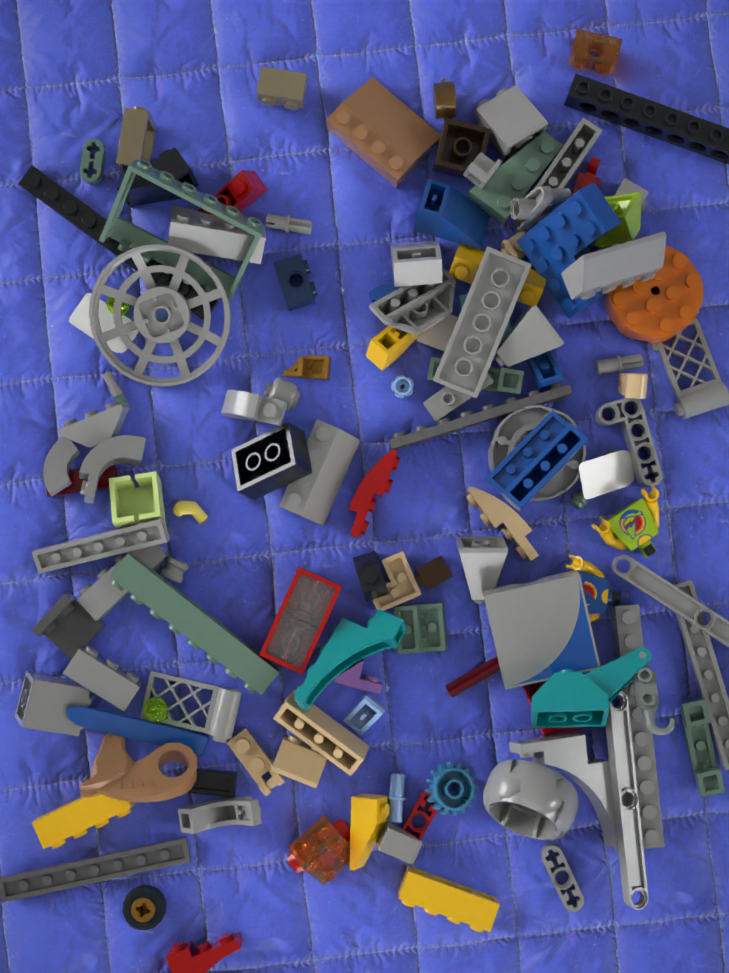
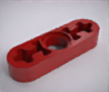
M424 790L420 793L401 827L408 833H410V830L406 829L407 826L413 831L419 832L418 835L414 832L412 834L419 840L422 839L438 811L433 809L435 803L432 802L427 808L428 811H431L430 814L418 808L419 805L423 808L425 807L427 801L424 797L426 795L431 796L430 793ZM422 814L426 819L424 825L420 827L413 825V816Z

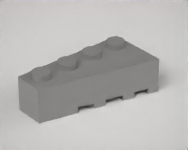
M177 205L172 206L167 245H173L192 253L244 261L254 240V235L218 216ZM264 231L250 263L261 264L266 231Z

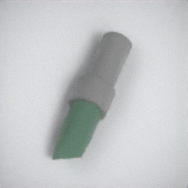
M109 371L103 374L102 377L108 385L112 397L119 401L120 404L128 403L123 390L118 386L112 373Z

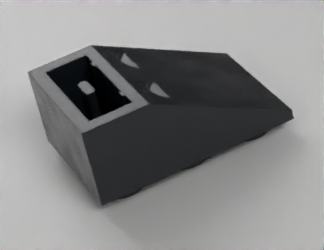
M175 147L171 150H165L157 160L150 163L158 171H166L172 174L174 179L181 183H189L195 188L199 186L192 169ZM136 174L126 203L131 207L181 199V197Z

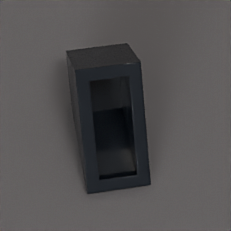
M372 551L354 557L356 573L366 602L388 595L389 593L376 552Z

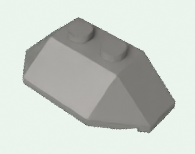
M442 267V283L400 287L370 304L369 309L384 324L413 335H418L452 314L456 280Z

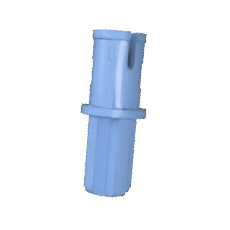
M402 773L391 774L390 793L388 796L390 811L387 818L389 822H402L403 801L406 800L403 797L405 775Z

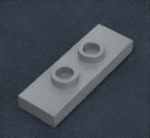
M488 373L480 392L495 383ZM444 387L424 401L423 404L437 423L438 420H441L473 397L449 387Z

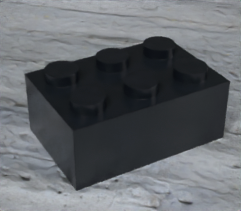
M290 422L231 450L237 492L254 500L312 473L305 431Z

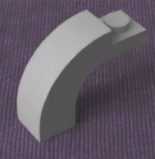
M227 390L221 415L248 422V419L281 427L287 403L250 392Z
M132 435L111 437L100 442L87 454L79 471V478L88 480H83L80 494L85 495L84 503L94 504L99 478L110 466L128 464L141 467L146 438Z
M252 796L225 797L177 808L181 833L195 834L227 825L256 826L262 824L261 808L258 799H252Z

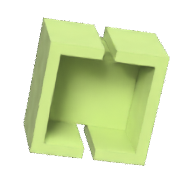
M156 471L135 474V479L140 486L137 488L130 475L109 478L112 523L116 529L162 517L165 521L162 481Z

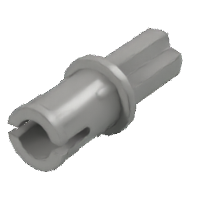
M268 213L266 216V222H268L265 224L266 228L284 230L286 233L296 232L308 235L312 232L313 224L310 220L292 218V215L286 217Z
M641 354L623 357L616 355V358L596 360V372L598 375L617 371L620 374L624 370L642 368L644 360Z

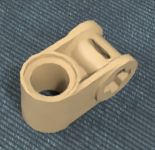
M620 373L618 393L626 398L646 399L648 374Z

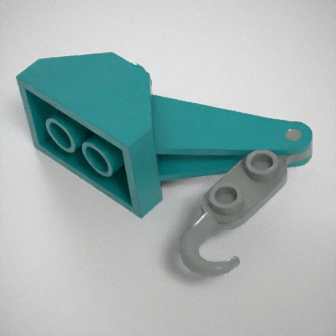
M639 647L587 674L574 672L570 669L555 672L532 696L531 702L532 729L605 727L609 713V703L633 681L636 705L644 717L647 728L652 733L662 736L669 734L675 727V719L671 718L670 724L665 728L658 727L655 723L654 717L659 704L657 681L654 671L648 667L651 660V652L645 647Z

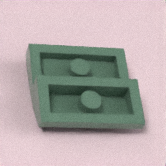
M444 603L394 607L395 616L404 620L407 629L397 646V654L448 650Z

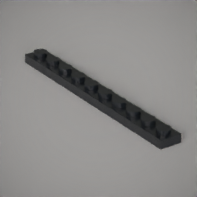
M34 166L30 167L18 183L22 188L115 256L124 253L118 249L120 242L110 237L104 242L99 241L107 221L104 217ZM132 257L124 261L127 265L138 271ZM153 259L146 263L147 267L163 265ZM164 272L151 273L156 286L169 287L173 274H166ZM181 281L178 291L186 300L199 296L192 285H187ZM217 300L209 302L211 312L219 303ZM203 305L190 309L204 320Z

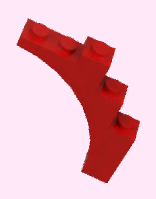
M229 932L219 937V941L214 943L207 941L198 945L196 950L192 941L188 943L180 941L170 947L171 949L166 956V960L171 973H206L222 958L241 949L243 940L240 932L234 935L232 932Z

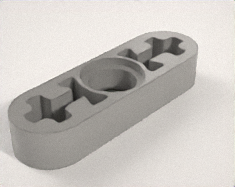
M547 843L541 848L540 856L560 900L568 911H579L584 905V897L560 847L554 843ZM551 849L553 852H558L555 855L559 864L557 866H554L550 858H546L549 855L548 851ZM559 871H566L569 878L565 883H558L555 877ZM570 888L572 894L577 897L575 904L572 905L571 902H566L569 900V896L565 889Z

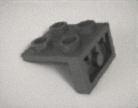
M69 593L64 594L32 628V631L37 636L45 635L72 660L81 645L86 647L105 625L101 620L95 621L77 601V598Z

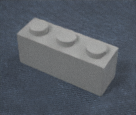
M81 645L63 674L120 710L125 711L142 684L138 681L139 677L130 671L124 673L118 669L119 665L113 660L107 658L105 661L98 656L99 652L90 646L85 648Z

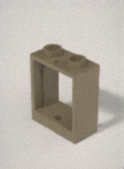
M139 106L125 108L116 159V164L124 176L129 164L135 159H142L151 163L157 127L149 111Z

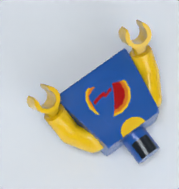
M569 554L568 557H572L573 563L571 566L566 565V568H568V572L577 570L580 574L590 622L597 620L601 613H606L607 604L620 605L621 591L609 590V580L604 578V573L594 564L583 560L580 556Z

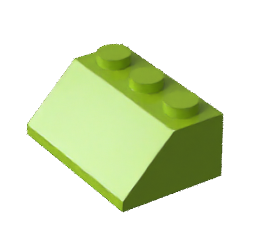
M640 192L604 197L621 221V224L590 247H606L611 244H622L635 239L641 225L642 196Z

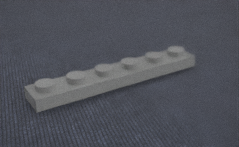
M162 517L35 549L32 551L38 573L41 574L170 541V537Z

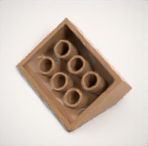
M373 77L345 99L327 119V130L395 188H398L437 144L440 134Z

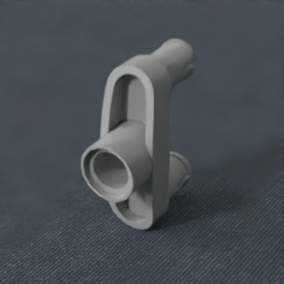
M537 186L525 198L512 199L510 215L513 220H516L517 229L519 231H529L549 215L542 214L547 206L565 202L571 197V191L569 188L556 189L550 186Z

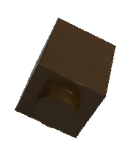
M442 556L416 569L418 574L414 575L420 588L425 586L427 590L453 577Z

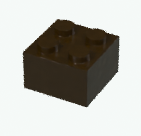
M445 118L440 132L432 171L467 179L463 174L479 153L484 155L486 153L491 129Z

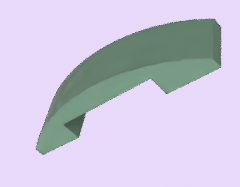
M431 357L427 380L433 381L442 358ZM489 368L488 374L495 383L483 391L520 395L524 371L508 368Z
M706 699L681 703L682 723L687 750L700 796L705 797L723 793L725 789L721 770L717 767L708 724L710 723Z

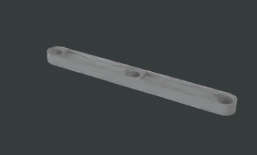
M619 555L613 559L611 568L617 576L729 648L728 620L627 555ZM621 559L629 562V570L625 573H621L617 569V563ZM703 611L707 612L710 617L706 625H701L698 622V615Z
M621 691L618 694L620 699L619 705L614 708L612 703H609V713L605 727L623 900L627 906L641 910L647 905L649 896L629 703L627 695ZM625 792H628L630 796L627 805L622 803V795ZM635 891H638L640 894L639 901L633 904L632 895Z

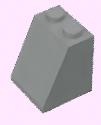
M516 85L510 89L508 87L503 88L491 100L485 99L477 105L474 115L479 126L491 129L489 142L502 163L509 160L541 133L545 132L548 126L547 120Z
M26 671L15 718L23 728L79 736L80 730H84V727L76 725L66 714V710L70 706L89 707L92 701V692L77 682Z

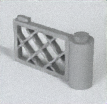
M697 317L688 325H693L696 335L693 340L682 336L681 331L673 336L675 341L671 348L662 344V342L651 344L653 351L659 352L676 397V403H674L677 416H681L683 419L729 405V391L721 381ZM678 339L691 345L686 355L674 350ZM694 346L701 349L704 353L701 362L689 356ZM671 354L684 359L680 369L670 365L669 358ZM686 361L699 366L695 376L682 371ZM704 368L711 371L714 380L705 382L697 377L701 369ZM680 375L692 380L690 387L681 391L677 383Z
M152 670L140 718L154 723L161 722L207 733L213 736L212 740L226 743L227 739H232L242 691ZM156 677L164 679L169 687L159 694L154 687ZM181 683L187 684L191 691L183 699L179 697L174 688ZM204 688L213 690L211 701L206 704L202 703L197 692ZM171 690L177 702L167 708L160 696ZM194 696L200 708L190 714L183 701ZM157 699L163 712L158 715L149 714L150 703ZM177 705H180L186 715L180 721L174 720L169 710ZM202 710L207 717L205 727L196 725L191 716Z

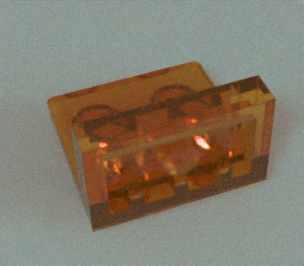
M326 815L321 817L288 847L300 866L322 885L331 881L339 871L350 864V843L340 835Z

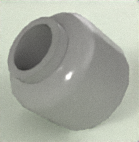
M278 377L273 383H267L264 395L267 398L286 402V411H288L290 408H295L300 392L297 391L298 387L295 383Z

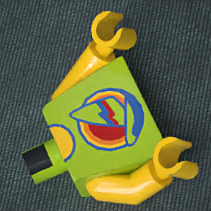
M651 485L652 490L650 493H647L644 488L641 489V494L646 498L645 500L643 498L635 500L607 520L599 517L601 519L599 527L594 523L592 524V528L599 532L607 545L620 551H632L638 547L645 558L657 551L650 541L652 537L659 533L658 527L660 525L657 500L659 491L653 485Z

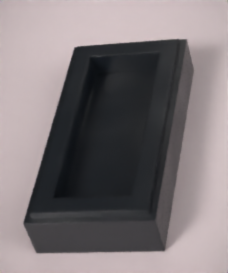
M197 768V781L187 793L235 797L238 772Z

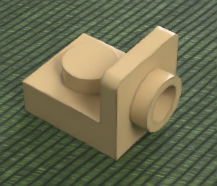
M520 231L510 239L502 241L500 252L520 260L525 258L526 254L517 240L526 232Z

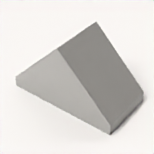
M386 821L376 842L379 851L409 864L414 863L423 843L389 821Z

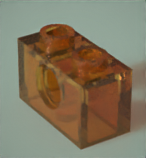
M577 29L567 65H571L577 70L589 69L600 75H612L617 66L622 39ZM595 51L599 57H593L589 52Z

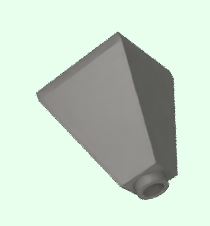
M530 305L522 311L500 342L494 359L501 368L504 365L509 367L558 348L564 342L536 305Z
M456 536V544L473 602L483 604L485 601L482 591L496 587L508 553V547L503 536Z

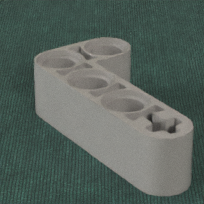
M624 398L599 407L594 415L597 424L606 427L620 423L638 484L645 488L651 487V485H658L662 480V471L641 401L634 398ZM626 403L634 406L635 411L633 415L625 411ZM603 409H607L612 413L610 421L602 417ZM633 425L640 428V437H635L631 433ZM639 448H644L647 451L646 460L639 458ZM650 463L651 465L644 468L641 467V465ZM653 474V478L646 480L645 475Z

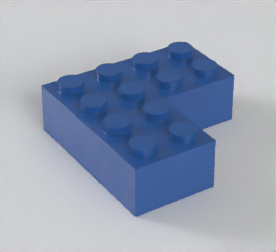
M594 182L574 193L517 240L538 274L547 279L546 286L568 319L605 294L599 291L596 292L595 296L586 300H582L581 297L571 300L561 273L582 255L592 253L589 247L621 224V221Z

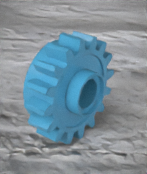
M446 762L445 767L443 764H438V772L431 770L430 774L433 778L426 779L425 781L430 784V788L424 789L425 792L431 794L427 801L435 802L433 809L439 810L441 808V814L447 815L449 812L451 816H456L457 810L464 814L466 813L465 807H472V799L477 798L474 791L478 788V785L473 783L476 777L468 774L469 768L464 767L461 769V763H455L454 767L452 762ZM453 782L455 785V792L452 795H450L448 792V786L450 783Z

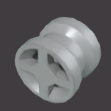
M168 556L166 560L167 565L161 570L160 574L182 583L184 571H187L190 566Z

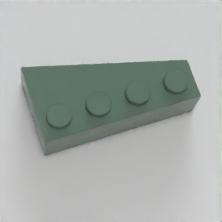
M546 132L541 133L498 167L483 189L474 186L469 190L467 198L504 226L511 217L510 205L512 199L525 198L554 161L563 145Z

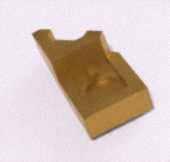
M326 355L300 356L291 368L283 372L284 377L330 380L331 357Z

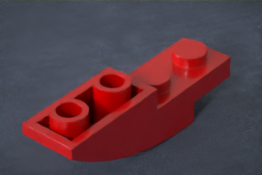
M393 449L383 456L366 474L355 492L348 509L357 513L350 533L351 536L359 538L360 534H366L369 521L365 519L368 511L373 512L377 500L373 498V495L383 497L384 492L389 493L393 482L392 479H389L391 470L396 471L400 461V457L396 456L397 450Z

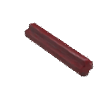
M498 657L492 658L448 683L446 690L449 695L455 697L500 671Z

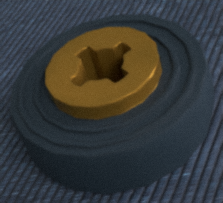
M141 885L133 888L123 902L124 918L131 927L137 930H149L156 927L166 913L164 895L158 888L151 885Z

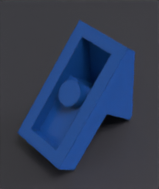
M550 351L527 359L528 365L535 376L537 390L548 388L564 381V376Z

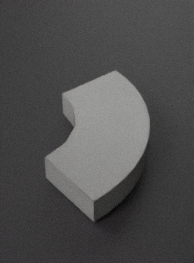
M63 436L52 446L44 462V483L51 496L72 484L69 477L70 466L73 460L80 455L73 442Z

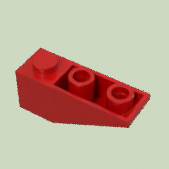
M241 170L214 197L225 206H233L241 212L254 203L268 189L255 171ZM202 208L198 210L199 212L214 215Z

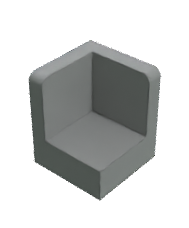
M479 153L468 166L463 176L480 189H483L502 161L498 159L495 163L483 153Z

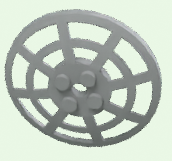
M143 245L120 254L99 275L90 298V326L94 340L101 353L120 373L146 385L160 387L175 386L199 377L219 358L226 346L230 333V303L220 278L200 257L188 250L173 245ZM150 251H166L179 254L180 257L176 268L167 265L147 267L141 254ZM132 257L138 271L130 275L120 286L119 290L105 285L113 271L124 261ZM189 259L197 263L208 273L218 289L205 293L197 280L185 272ZM165 272L173 274L169 287L156 286L151 273ZM142 277L147 290L139 298L126 293L128 288L137 279ZM182 279L192 285L199 296L186 300L178 291ZM101 294L115 299L113 317L116 328L103 333L99 321V300ZM222 298L225 316L221 337L209 331L211 325L209 302ZM122 302L134 306V320L126 324L122 323L121 318ZM203 305V327L191 322L190 309ZM159 308H163L168 312V319L166 321H161L157 318L156 312ZM138 329L147 338L144 349L142 350L134 344L127 333ZM186 330L199 336L191 347L185 351L182 350L178 338ZM120 336L127 348L140 357L135 369L133 370L118 359L106 341ZM205 340L215 344L217 348L210 358L200 367L190 372L186 358L195 353ZM156 343H170L174 355L158 356L153 355L152 352ZM148 361L161 364L177 362L181 376L159 378L145 375L143 372Z

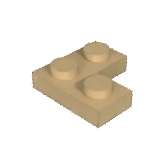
M403 551L381 560L390 582L386 584L389 594L373 599L377 610L385 611L422 595Z

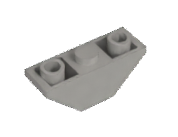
M119 401L110 403L105 406L107 409L98 413V410H94L84 414L85 419L77 422V419H72L63 423L64 428L57 430L60 436L88 448L95 447L100 442L119 435L129 410L128 403L120 404Z

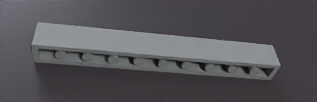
M639 604L610 605L616 660L639 647H644ZM632 681L623 692L627 695L629 703L643 848L665 847L653 733L647 728L644 717L636 705L634 683Z

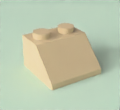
M284 736L271 771L316 788L327 758L311 746L302 743L303 741L297 736Z

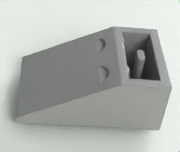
M436 240L390 244L395 287L442 283V256L440 245Z

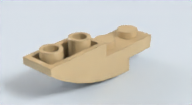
M474 487L466 490L468 493L465 496L473 508L476 506L482 513L480 518L487 527L491 525L492 528L502 524V533L509 541L513 539L517 545L515 550L522 560L526 558L528 561H532L539 556L525 537L533 530L511 507L483 490Z

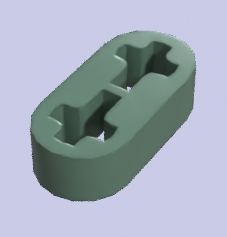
M89 139L83 146L80 175L90 185L98 184L102 180L104 173L106 149L98 139ZM94 146H97L100 152H96L95 158L93 159V155L90 152V150L94 149ZM93 165V169L97 174H93L92 178H90L86 172H90Z

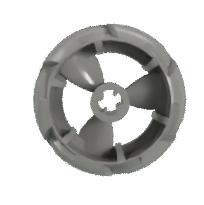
M510 759L497 764L490 773L483 792V804L488 814L509 830L534 839L555 840L563 837L572 827L578 810V794L572 783L553 769L532 761Z

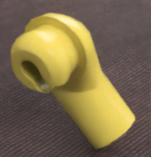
M181 500L173 507V513L177 517L192 515L199 524L208 519V515L195 501Z

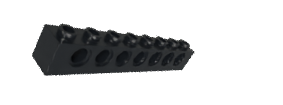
M575 74L564 106L729 165V128Z

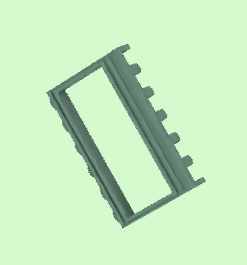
M135 159L127 168L99 241L104 242L110 237L120 242L118 249L123 252L143 245L168 244L167 241L119 217L137 174L255 236L236 277L206 262L220 278L230 303L266 226L262 225L261 221L254 217L248 218L241 214L237 208L230 205L225 206L218 202L216 197L210 194H202L193 185L185 182L181 183L174 179L172 174L166 171H158L149 162ZM150 251L141 254L145 263L153 259L163 265L175 268L180 257L179 254L166 251ZM189 259L185 272L190 274L198 283L206 286L204 289L205 293L218 289L208 273L197 263ZM182 280L185 284L190 285L186 280Z

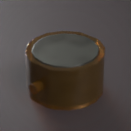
M445 78L441 79V83H433L435 119L445 120V118L456 117L455 85L453 81L445 82Z

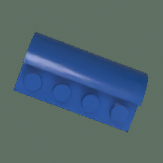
M552 410L485 479L509 504L520 511L588 442V438Z

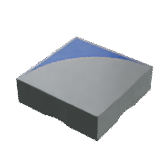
M577 570L542 577L530 583L511 584L482 591L505 690L547 681L555 672L565 669L584 673L601 667L582 582Z

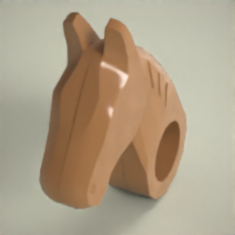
M106 733L93 762L91 778L79 784V787L82 790L80 792L82 798L105 795L130 802L166 801L181 796L192 789L197 781V757L190 747L182 743H166L146 757L133 761L125 749V737ZM170 762H179L187 768L185 773L178 777H167L160 771L165 764Z

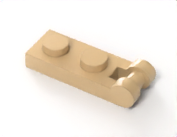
M247 727L227 741L228 746L265 796L269 795L272 792L271 789L275 786H281L286 782L281 774L271 771L273 762ZM269 771L272 777L265 781L262 775Z

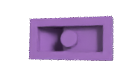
M364 659L355 663L334 679V683L377 694L381 693L383 685L382 682H378L379 678L376 676L365 674L364 678L360 677Z

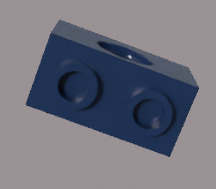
M300 254L273 262L288 311L314 304V296L318 294L314 281L309 283L307 274L311 273L307 260L302 261ZM293 278H301L303 283L299 287H293L290 284Z

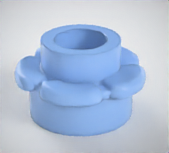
M400 375L391 383V390L394 391V395L398 398L409 397L413 393L412 387L414 383L411 378Z

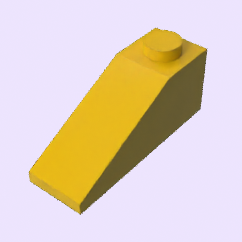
M388 326L371 339L366 357L383 371L396 361L420 334L413 335Z
M360 793L351 797L350 870L354 871L365 866L389 815L388 796Z

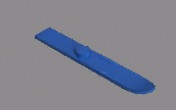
M70 706L66 710L69 719L81 727L159 746L166 743H182L190 747L194 754L201 756L209 737L208 735L92 707Z

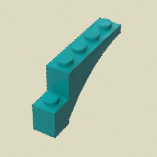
M380 609L377 610L375 616L370 617L367 628L342 618L339 624L333 627L327 644L321 647L316 663L309 667L304 683L300 684L296 689L294 700L298 707L308 712L321 692L338 675L355 663L389 648L396 650L407 631L404 620Z

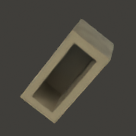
M261 66L256 93L258 102L269 107L282 105L289 110L304 109L308 85L307 73Z

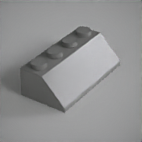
M665 231L582 255L561 273L571 300L580 297L582 300H586L595 296L596 292L599 291L602 294H606L615 290L616 286L622 285V288L635 284L638 279L645 282L656 277L655 273L663 268Z
M317 419L307 441L312 473L288 484L279 507L324 526L361 440Z

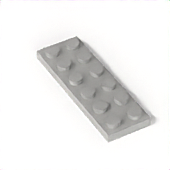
M487 246L433 378L434 382L477 399L532 264Z

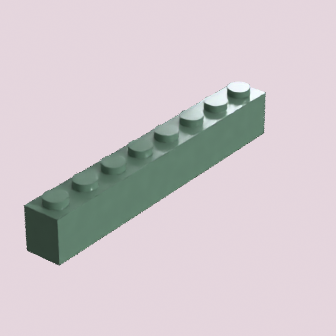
M128 552L109 577L113 579L111 583L121 591L125 588L132 594L130 598L141 606L143 603L151 609L149 612L155 618L166 620L170 624L168 627L177 635L184 634L189 638L187 642L197 650L202 648L208 653L206 657L216 665L221 663L225 666V672L234 679L239 677L245 682L243 684L244 687L253 694L257 691L262 695L280 673L276 665L260 656L258 651L133 553Z

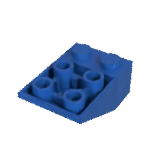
M428 179L413 231L481 250L490 215L453 186Z

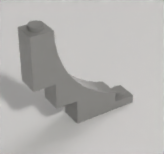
M571 732L509 742L510 752L520 754L521 758L532 757L533 762L553 767L571 778L584 791L596 811L603 832L604 845L613 847L615 851H618L609 761L599 758L588 759L586 736ZM628 792L622 795L623 805H627L630 800Z

